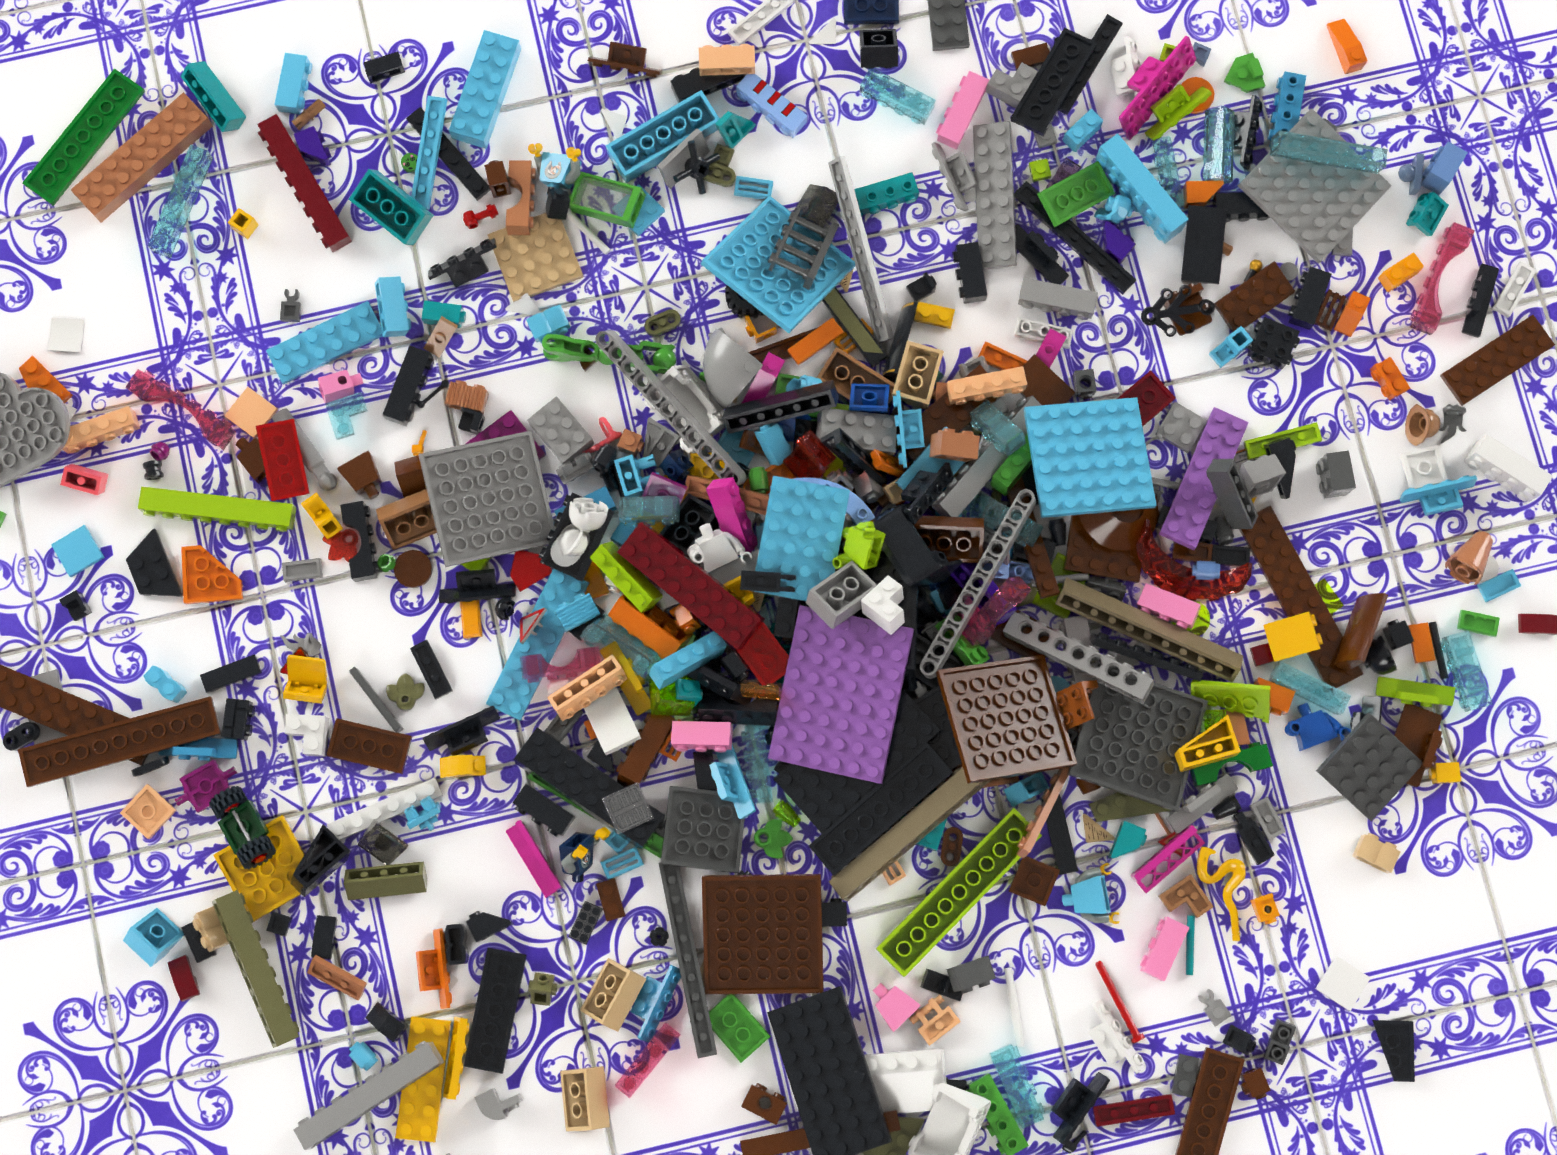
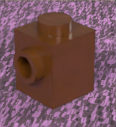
M1256 1067L1241 1073L1242 1084L1240 1086L1245 1095L1248 1094V1097H1255L1258 1100L1266 1097V1092L1271 1091L1262 1068Z

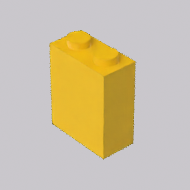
M1310 612L1263 625L1274 662L1321 649L1320 645L1323 644L1321 634H1316L1314 626H1317L1315 615H1310Z

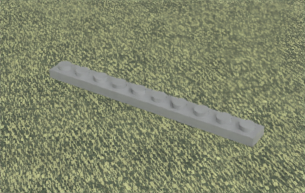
M840 156L828 162L874 336L878 343L893 339L894 335L846 157Z

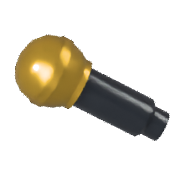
M1254 259L1250 262V270L1244 282L1262 269L1263 265L1260 260Z

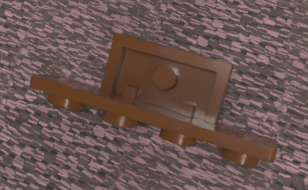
M610 42L608 59L590 56L587 60L592 62L593 66L603 67V64L610 65V69L620 71L621 68L628 69L629 73L639 74V71L646 72V76L656 78L657 75L662 74L660 69L645 67L647 48L619 42Z

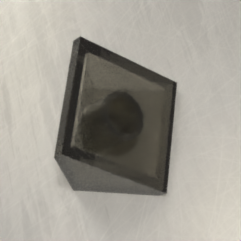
M375 819L357 842L358 846L385 865H390L409 846L405 840Z

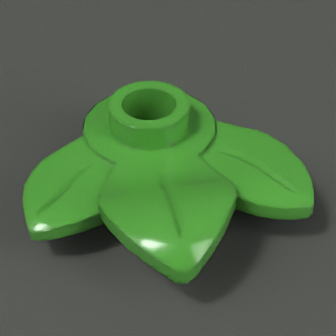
M779 819L768 821L764 828L757 830L754 834L755 844L763 848L767 856L775 859L783 857L781 847L788 845L793 840V837L788 832L781 830L782 820ZM763 834L767 836V841L765 842L760 840V836Z

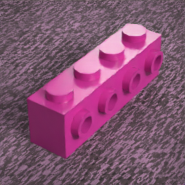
M734 477L713 480L706 488L721 531L728 532L736 537L745 548V552L751 553L757 546V537L753 533L751 521L745 511V504L740 497L739 487L735 483Z

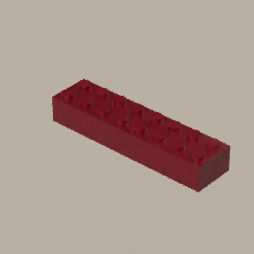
M640 522L617 551L618 554L737 650L744 647L765 620L764 617L702 567L693 563L686 554L645 522Z

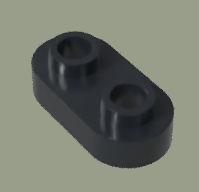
M25 722L5 734L3 745L7 750L18 751V749L37 740L40 735V728L34 722Z

